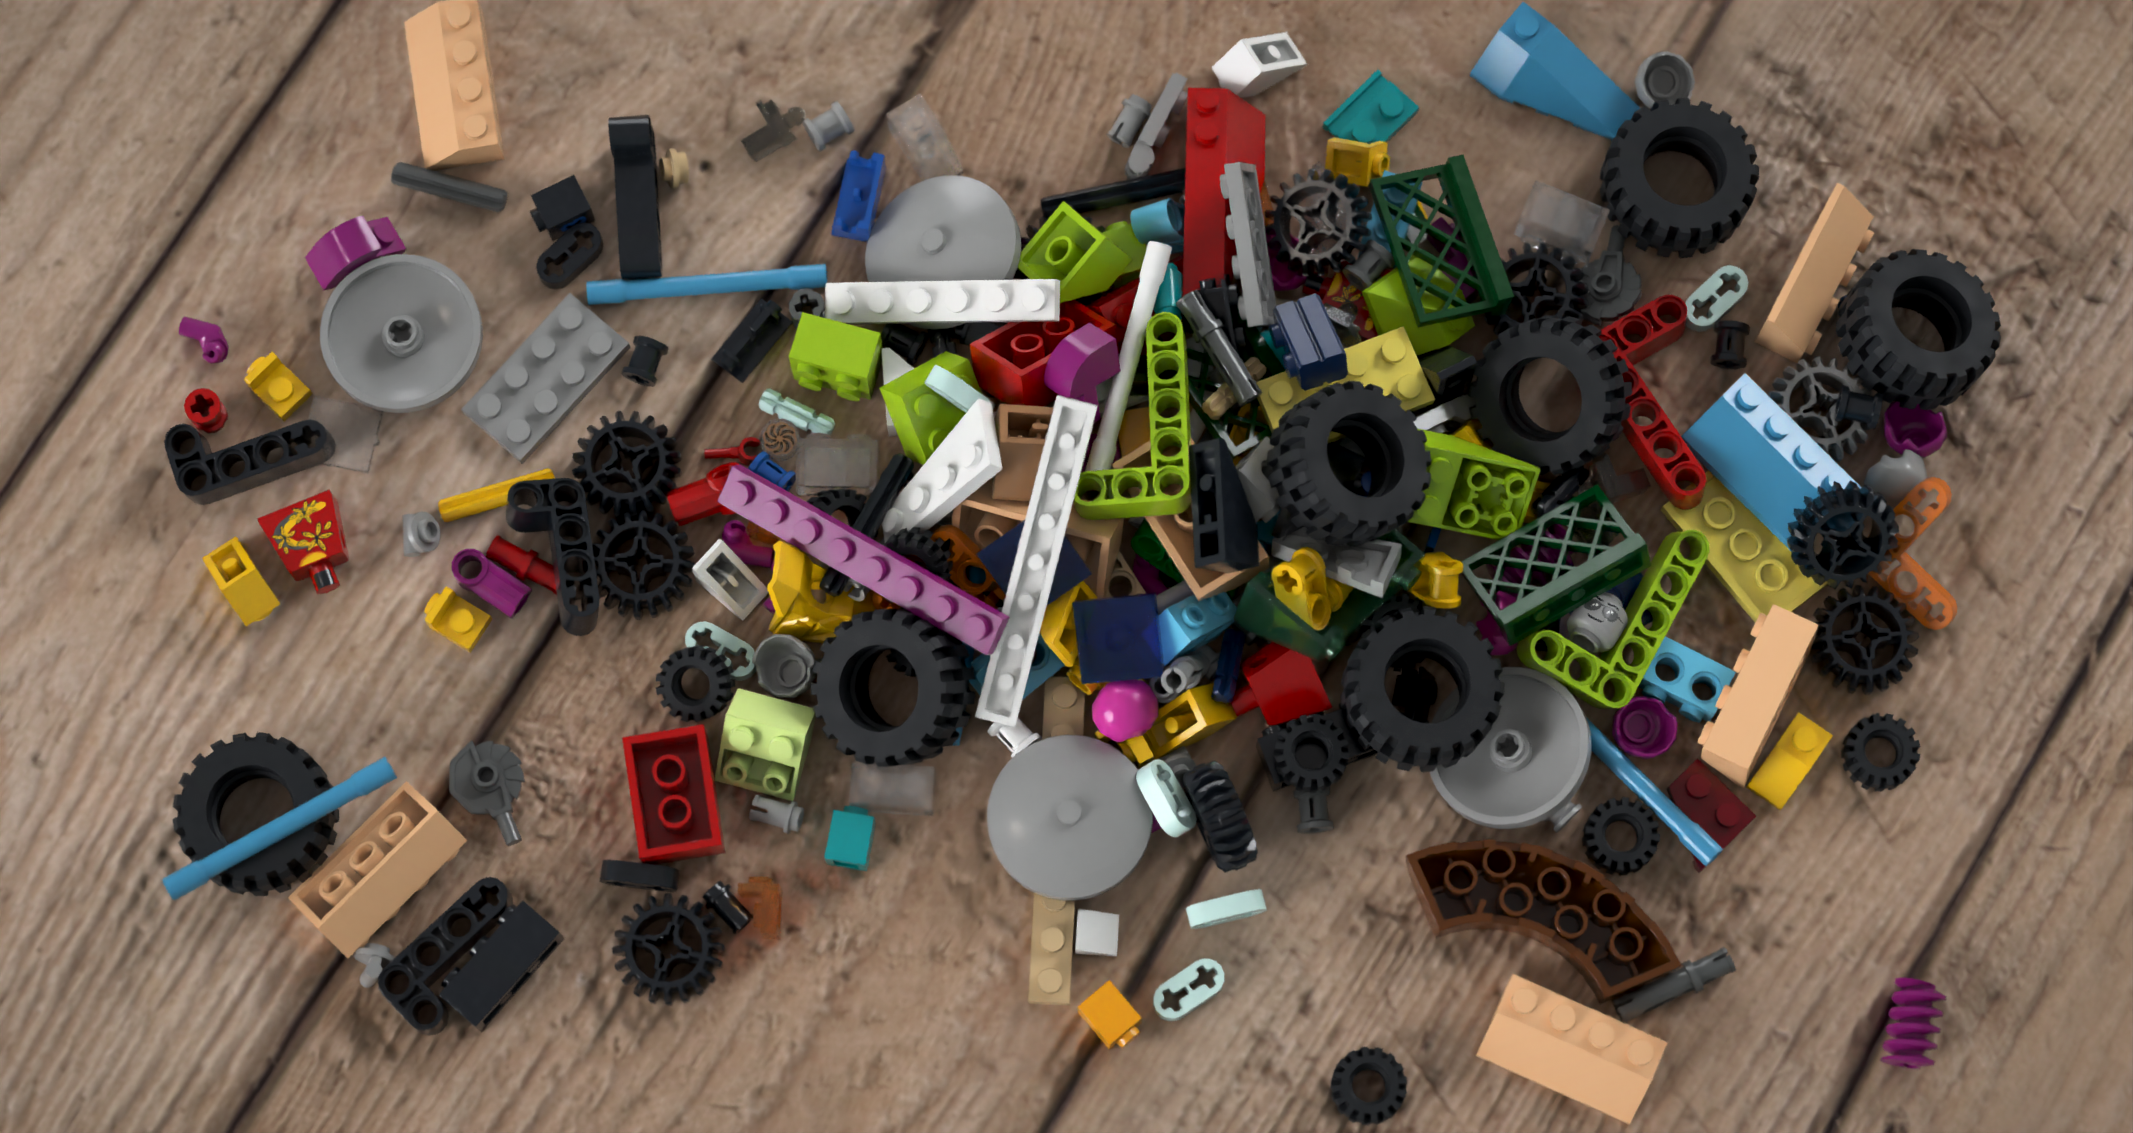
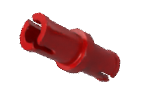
M499 535L494 538L485 557L487 559H491L516 572V577L522 581L529 579L557 595L552 564L539 558V553L532 549L527 552Z

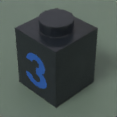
M575 175L531 195L536 207L529 211L539 232L548 231L552 241L559 239L572 226L578 223L590 224L595 221L592 209Z

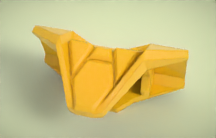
M780 540L773 545V549L776 551L773 575L767 586L776 611L769 626V631L773 635L790 634L801 641L824 643L826 638L837 637L834 634V629L843 621H852L853 615L876 609L872 600L873 590L869 591L863 601H855L848 596L855 586H852L847 592L843 590L841 595L836 597L826 593L825 603L817 602L812 595L811 589L822 590L820 582L827 569L813 563L804 551L792 544Z

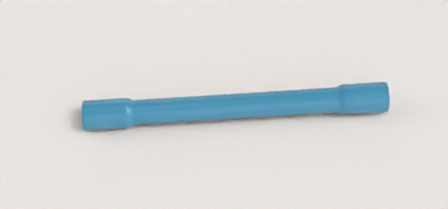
M826 264L791 266L786 269L638 280L611 279L587 281L586 290L588 305H599L652 298L786 288L792 290L825 288L828 279Z
M1586 717L1591 733V751L1678 836L1680 842L1705 867L1712 863L1723 851V848L1697 823L1692 822Z
M383 757L357 771L344 782L204 859L194 861L162 879L163 884L171 898L175 901L206 884L214 876L352 800L368 795L397 779V776L387 758Z

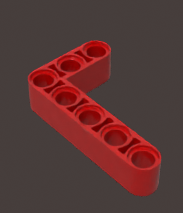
M1663 295L1601 329L1599 338L1603 342L1611 339L1618 349L1613 352L1617 362L1624 359L1628 367V371L1622 373L1624 382L1632 383V395L1626 397L1625 404L1631 406L1629 418L1621 422L1624 428L1622 432L1670 503L1679 509L1689 510L1699 505L1703 499L1706 474L1633 366L1679 340L1685 331L1687 306L1685 302L1675 295ZM1665 314L1672 315L1677 321L1665 323L1659 317ZM1628 334H1638L1643 340L1638 343H1632L1624 337ZM1645 416L1653 423L1648 426H1640L1633 419ZM1660 448H1667L1674 453V456L1661 458L1655 451ZM1688 480L1693 482L1696 488L1691 491H1684L1677 486V483Z

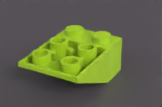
M1423 430L1427 439L1423 443L1425 451H1430L1432 465L1426 467V472L1431 473L1429 488L1422 491L1425 493L1423 504L1414 511L1413 517L1408 522L1497 540L1520 529L1523 525L1541 469L1452 435Z

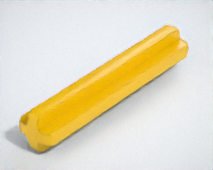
M547 468L438 501L441 518L444 522H450L507 505L508 491L515 483L529 480L555 479L554 473L551 469Z

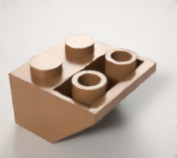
M999 405L994 422L1003 469L992 477V499L1030 501L1054 407Z

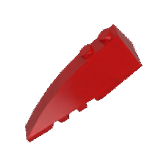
M1188 87L1182 297L1200 288V280L1215 278L1216 285H1219L1225 274H1229L1231 283L1234 277L1232 256L1237 255L1235 239L1229 238L1226 227V216L1231 215L1229 198H1223L1220 187V175L1225 174L1224 164L1236 162L1256 165L1260 192H1262L1265 182L1266 115L1229 89Z

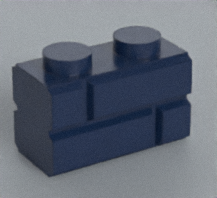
M1315 293L1299 298L1297 302L1290 301L1275 306L1273 309L1274 324L1269 325V332L1275 348L1283 347L1286 353L1282 355V360L1288 377H1296L1301 389L1304 391L1322 386L1324 382L1331 383L1346 378L1348 375L1346 353L1320 296Z

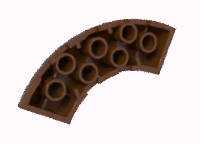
M1483 839V841H1456L1431 846L1406 855L1408 873L1435 938L1450 933L1475 929L1502 930L1532 938L1548 946L1572 964L1588 983L1599 1004L1636 990L1676 971L1682 966L1670 942L1656 922L1649 918L1631 895L1627 892L1624 893L1614 883L1606 879L1605 875L1591 866L1555 853L1551 849L1522 842L1519 844Z

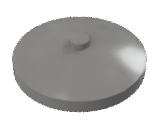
M955 175L924 180L909 187L895 197L876 220L866 246L865 268L868 281L1013 280L1021 254L1019 226L1012 210L1003 198L981 181ZM965 323L906 324L923 329H946Z
M409 254L380 257L359 266L349 273L329 297L320 325L322 354L329 371L340 387L349 396L365 406L391 413H410L424 410L441 403L453 395L466 382L479 359L483 340L480 311L472 293L463 280L448 267L435 260Z
M1504 667L1499 676V681L1504 682V696L1499 702L1502 707L1491 730L1468 757H1461L1455 765L1448 768L1438 765L1434 771L1430 772V775L1445 801L1461 816L1489 828L1515 829L1530 826L1549 818L1572 799L1586 776L1590 764L1592 743L1586 716L1577 700L1565 686L1556 679L1536 670L1521 667ZM1458 688L1453 690L1443 701L1432 723L1445 721L1455 712L1459 703Z
M1061 735L1046 738L1031 744L1017 753L997 777L987 808V825L990 841L1004 869L1014 880L1028 890L1057 900L1074 901L1096 897L1122 883L1142 860L1152 831V810L1137 783L1136 774L1138 770L1135 765L1111 745L1080 735Z

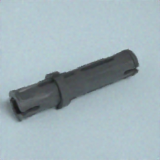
M1196 289L1180 298L1175 304L1190 324L1194 332L1192 337L1196 343H1201L1207 351L1215 367L1231 389L1239 406L1242 407L1259 397L1263 392L1253 380L1238 353L1227 339L1226 334L1222 330L1224 327L1222 321L1215 319L1200 292Z
M1722 947L1720 950L1693 963L1687 960L1681 963L1682 968L1626 995L1613 999L1612 1004L1617 1015H1621V1022L1626 1024L1628 1021L1691 991L1698 993L1704 990L1703 985L1728 973L1735 972L1736 968L1731 956L1726 955L1728 954L1727 949Z

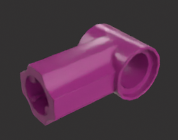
M464 549L454 556L451 570L457 583L463 589L473 592L511 619L520 612L532 592L530 587L495 565L476 549ZM470 561H476L482 565L481 573L473 579H467L461 575L462 567Z

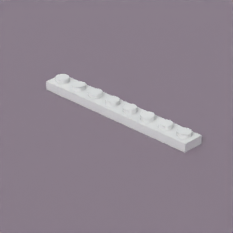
M1060 395L1056 397L1002 613L1010 618L995 652L990 656L975 714L977 718L1011 727L1016 726L1098 405Z

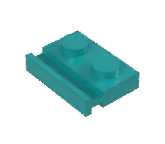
M1377 69L1323 122L1322 128L1326 132L1329 131L1335 138L1368 144L1377 141L1388 143L1418 113L1419 106L1394 83L1385 79Z

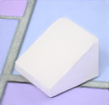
M1078 909L1076 954L1117 957L1119 915Z

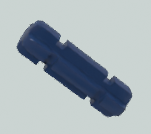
M1230 628L1224 632L1211 695L1212 699L1216 702L1229 704L1233 701L1246 639L1245 633L1241 630Z

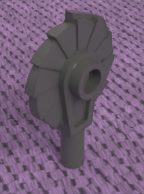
M1620 225L1612 226L1607 251H1602L1600 259H1595V261L1589 262L1582 267L1585 276L1579 281L1587 283L1589 287V292L1581 295L1588 300L1589 305L1588 308L1576 310L1582 314L1584 320L1600 327L1602 320L1617 321L1619 317L1632 312L1635 309L1634 305L1643 294L1640 274L1637 275L1635 268L1630 262L1628 264L1625 263L1623 255L1625 238L1617 231Z
M472 740L450 762V793L471 814L491 815L498 823L506 846L517 844L522 841V838L511 813H513L512 802L514 798L518 800L522 782H525L524 773L520 766L522 762L510 751L511 748L508 746L494 744L493 741L483 742L475 746Z

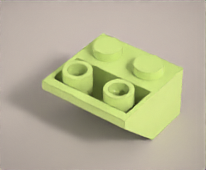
M738 688L725 715L715 781L793 801L811 743L816 717L814 709Z

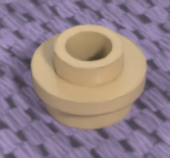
M674 148L667 149L666 157L660 158L662 181H668L671 189L678 188L679 184L688 183L689 180L687 155L685 152H676Z

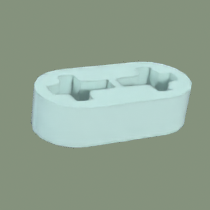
M1723 266L1691 294L1685 302L1687 306L1686 326L1693 331H1707L1714 326L1715 322L1722 319L1738 304L1748 288V278L1744 271L1736 266ZM1722 278L1727 282L1732 278L1737 281L1736 293L1730 289L1721 297L1717 294L1723 284ZM1710 300L1713 305L1707 313L1709 319L1704 316L1696 319L1692 315L1695 310L1693 305L1695 304L1700 308Z
M938 365L933 367L924 382L929 388L965 413L968 412L978 398L990 402L992 410L996 406L980 392Z
M706 621L697 622L687 630L685 636L687 647L698 645L694 639L696 635L703 637L709 632L711 633V641L719 647L715 652L716 655H724L726 651L734 656H739L742 652L746 653L745 658L749 665L746 668L739 666L737 670H733L734 672L730 674L731 679L743 681L750 678L756 672V667L752 663L755 651L748 643ZM726 657L725 665L727 667L733 666L732 661Z
M1154 759L1137 771L1136 779L1139 788L1158 823L1168 835L1179 837L1196 825L1197 820L1194 809L1173 771L1164 761Z
M1261 889L1244 891L1199 902L1186 908L1191 929H1200L1258 915L1267 910Z
M1200 959L1160 985L1153 996V1007L1156 1014L1166 1021H1177L1216 996L1224 984V971L1222 967L1212 959ZM1203 968L1205 972L1213 970L1216 973V976L1213 978L1214 987L1209 989L1207 985L1203 984L1195 990L1191 989L1190 985L1196 982L1199 977L1197 972L1199 969ZM1184 989L1188 995L1179 1001V1011L1175 1012L1171 1007L1164 1010L1161 1007L1165 999L1163 995L1165 992L1169 991L1172 996Z

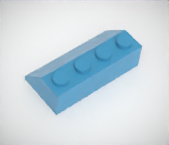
M1746 373L1681 436L1693 455L1789 550L1787 538L1791 534L1788 531V523L1797 521L1793 515L1794 508H1806L1804 496L1811 497L1814 500L1819 496L1817 494L1818 486L1829 492L1832 491L1834 481L1840 483L1843 489H1845L1850 480L1855 482L1859 489L1861 488Z

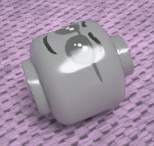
M1605 592L1572 612L1567 620L1570 640L1591 654L1610 651L1626 628L1628 617L1622 607V602L1613 594Z

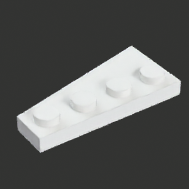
M980 398L977 399L897 496L882 522L885 543L894 533L896 535L905 528H907L909 533L913 527L920 528V534H924L926 530L930 529L1003 469L990 402Z

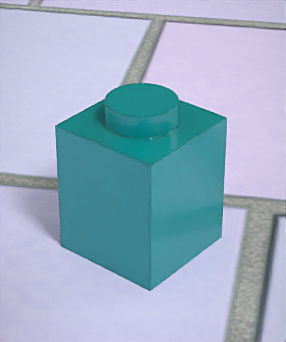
M844 806V811L833 810L824 857L827 865L867 872L876 827L875 818L868 816L867 809Z

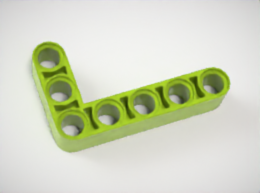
M1157 313L1150 318L1146 327L1151 466L1082 472L1073 503L1078 514L1085 519L1103 520L1173 515L1183 513L1192 504L1189 463L1191 430L1187 342L1182 322L1173 313ZM1164 332L1176 334L1170 341L1163 342L1157 340L1159 335ZM1171 369L1178 372L1172 379L1163 380L1159 378V375L1165 370ZM1173 407L1179 409V412L1174 417L1163 418L1160 416L1161 412L1166 408ZM1173 445L1181 448L1175 456L1168 457L1161 454L1168 446ZM1179 484L1183 486L1182 490L1176 495L1171 496L1163 493L1164 489L1169 485ZM1138 487L1142 489L1140 494L1130 499L1122 496L1123 492L1128 488ZM1089 490L1100 492L1098 498L1093 501L1081 500L1082 495Z
M1697 530L1673 532L1664 538L1651 561V566L1645 572L1625 610L1628 617L1626 628L1612 649L1602 652L1600 658L1557 632L1544 630L1536 631L1518 642L1517 655L1520 661L1530 669L1556 679L1570 693L1593 707L1611 709L1622 708L1627 705L1636 692L1708 557L1710 548L1706 536ZM1683 539L1690 545L1691 552L1687 559L1680 553L1679 546ZM1664 574L1670 578L1672 584L1668 594L1663 592L1660 581ZM1645 609L1653 617V623L1649 630L1643 626L1641 620ZM1539 639H1542L1547 646V654L1543 660L1535 653V645ZM1626 645H1629L1634 652V658L1630 665H1627L1622 657V652ZM1573 659L1579 662L1581 666V674L1577 680H1574L1569 673V666ZM1607 680H1610L1615 687L1614 697L1610 701L1605 698L1603 693V687Z

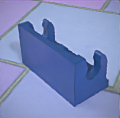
M856 150L850 152L831 231L832 236L868 242L871 230L875 224L886 172L884 154L873 153L871 159H865L860 157L859 152Z

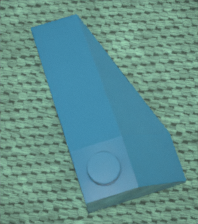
M1525 2L1520 4L1498 30L1470 72L1472 78L1501 100L1512 104L1514 101L1536 109L1537 113L1545 116L1550 114L1572 122L1575 127L1610 140L1615 138L1618 129L1624 121L1631 120L1634 112L1640 109L1555 25Z

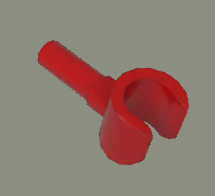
M747 437L737 447L705 449L704 456L705 459L738 458L741 463L750 466L757 455L748 456L745 454L744 448L749 446L758 447L761 442L757 438Z

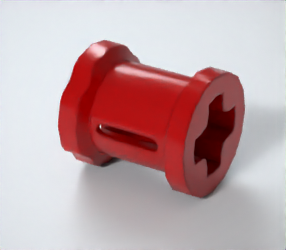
M205 388L196 389L185 399V413L198 430L210 434L216 433L224 427L225 421L228 419L227 409L215 392ZM210 405V414L206 417H203V407Z

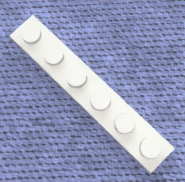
M1057 279L826 283L825 318L846 324L1059 321L1060 281Z

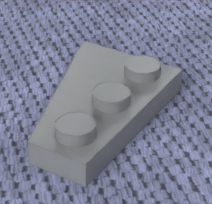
M1306 527L1279 539L1273 538L1272 556L1289 562L1295 551L1301 547H1310L1323 558L1326 566V577L1383 598L1401 557L1402 544L1375 539L1353 547L1346 544L1340 547L1332 546L1325 542L1326 537L1318 541L1309 537L1306 534Z

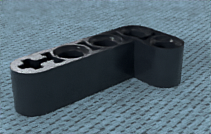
M650 115L609 117V140L614 159L621 278L627 280L662 277L656 144Z
M311 419L300 421L212 453L207 439L188 424H178L170 428L164 440L166 453L179 490L194 503L200 505L211 504L323 464L330 460L336 449L332 434L321 423ZM317 435L319 438L315 440L316 446L309 448L312 444L311 437ZM194 438L195 445L193 449L188 453L180 454L181 444L187 439ZM293 442L297 445L294 448L291 446ZM275 448H283L281 459L276 463H268L269 453ZM240 461L245 462L244 471L237 477H230L229 472L233 464ZM200 475H206L207 481L204 487L200 490L192 491L191 485L193 480Z
M571 478L517 482L508 491L506 521L512 529L518 532L548 531L562 627L574 636L587 635L597 625L600 597L584 489L578 481ZM565 501V502H569V503H571V504H573V505H571V506H562V505L558 504V502ZM518 505H529L532 508L521 509L518 507ZM570 536L578 540L573 542L566 541L563 537ZM578 572L581 573L583 576L572 577L567 573ZM581 599L582 611L578 610L575 600Z
M492 877L483 878L476 882L379 974L378 988L382 995L420 1033L429 1036L436 1035L446 1027L449 1019L448 1009L429 987L460 960L480 938L489 933L498 924L497 921L502 913L513 904L512 894L504 883ZM489 891L494 895L497 894L500 902L496 906L487 903L484 897ZM474 905L485 918L480 921L469 908ZM459 918H469L471 920L470 931L462 937L453 936L451 932L453 923ZM430 946L439 947V960L430 966L422 965V952ZM398 975H407L409 977L407 990L402 994H392L390 984L393 978ZM428 1004L435 1005L437 1007L435 1020L430 1024H420L417 1017L419 1010Z

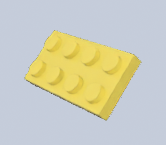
M1404 326L1345 348L1348 375L1344 379L1331 383L1324 382L1322 386L1306 391L1301 389L1297 378H1289L1286 371L1256 382L1263 392L1257 399L1271 432L1279 427V419L1285 412L1292 409L1295 404L1335 383L1344 384L1347 381H1360L1363 383V387L1368 384L1381 387L1384 396L1392 393L1402 401L1400 407L1404 411L1410 409L1412 412L1433 404L1435 401L1434 395ZM1331 431L1327 444L1347 436Z
M1709 470L1705 473L1706 485L1703 499L1699 505L1689 510H1682L1675 507L1669 501L1661 508L1662 513L1677 531L1697 530L1706 536L1710 551L1705 564L1754 622H1756L1760 613L1768 615L1773 604L1793 613L1828 585L1826 581L1819 586L1812 577L1807 578L1804 576L1799 566L1792 560L1791 551ZM1692 483L1684 491L1694 490L1696 485Z

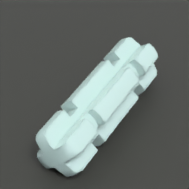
M770 388L764 391L758 404L762 411L771 415L776 413L779 419L806 432L810 429L812 430V435L823 440H827L833 432L835 426L833 418L822 413L816 415V410L789 397L783 399L781 393Z

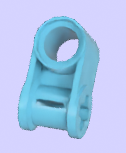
M1167 198L1132 210L1130 216L1131 225L1140 243L1148 245L1149 241L1160 242L1172 247L1171 254L1183 252V204Z

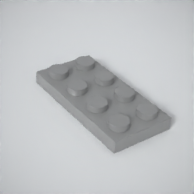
M1243 162L1224 164L1225 174L1220 175V187L1223 198H1229L1231 215L1226 216V227L1229 238L1235 239L1237 255L1232 256V268L1235 279H1241L1243 295L1238 296L1239 314L1242 320H1247L1248 327H1266L1274 324L1273 309L1276 306L1256 165Z
M569 293L461 410L470 420L523 464L630 349V344Z

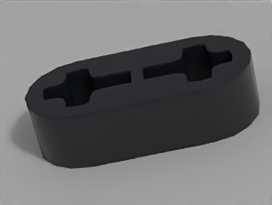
M578 223L565 232L539 257L536 265L537 273L545 286L551 289L564 288L599 257L603 250V240L598 229L589 223ZM582 236L587 239L592 236L590 239L593 245L592 248L588 250L583 246L572 254L579 246L576 240L577 237ZM568 258L561 266L564 272L561 276L555 273L547 276L549 274L547 267L549 263L552 262L555 265H559Z
M603 860L600 882L619 887L677 892L680 870L654 864Z

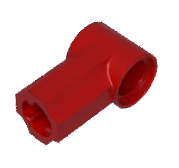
M729 462L717 466L709 471L705 478L667 492L671 512L680 527L721 512L723 515L736 513L718 503V499L732 466L739 465L738 462Z

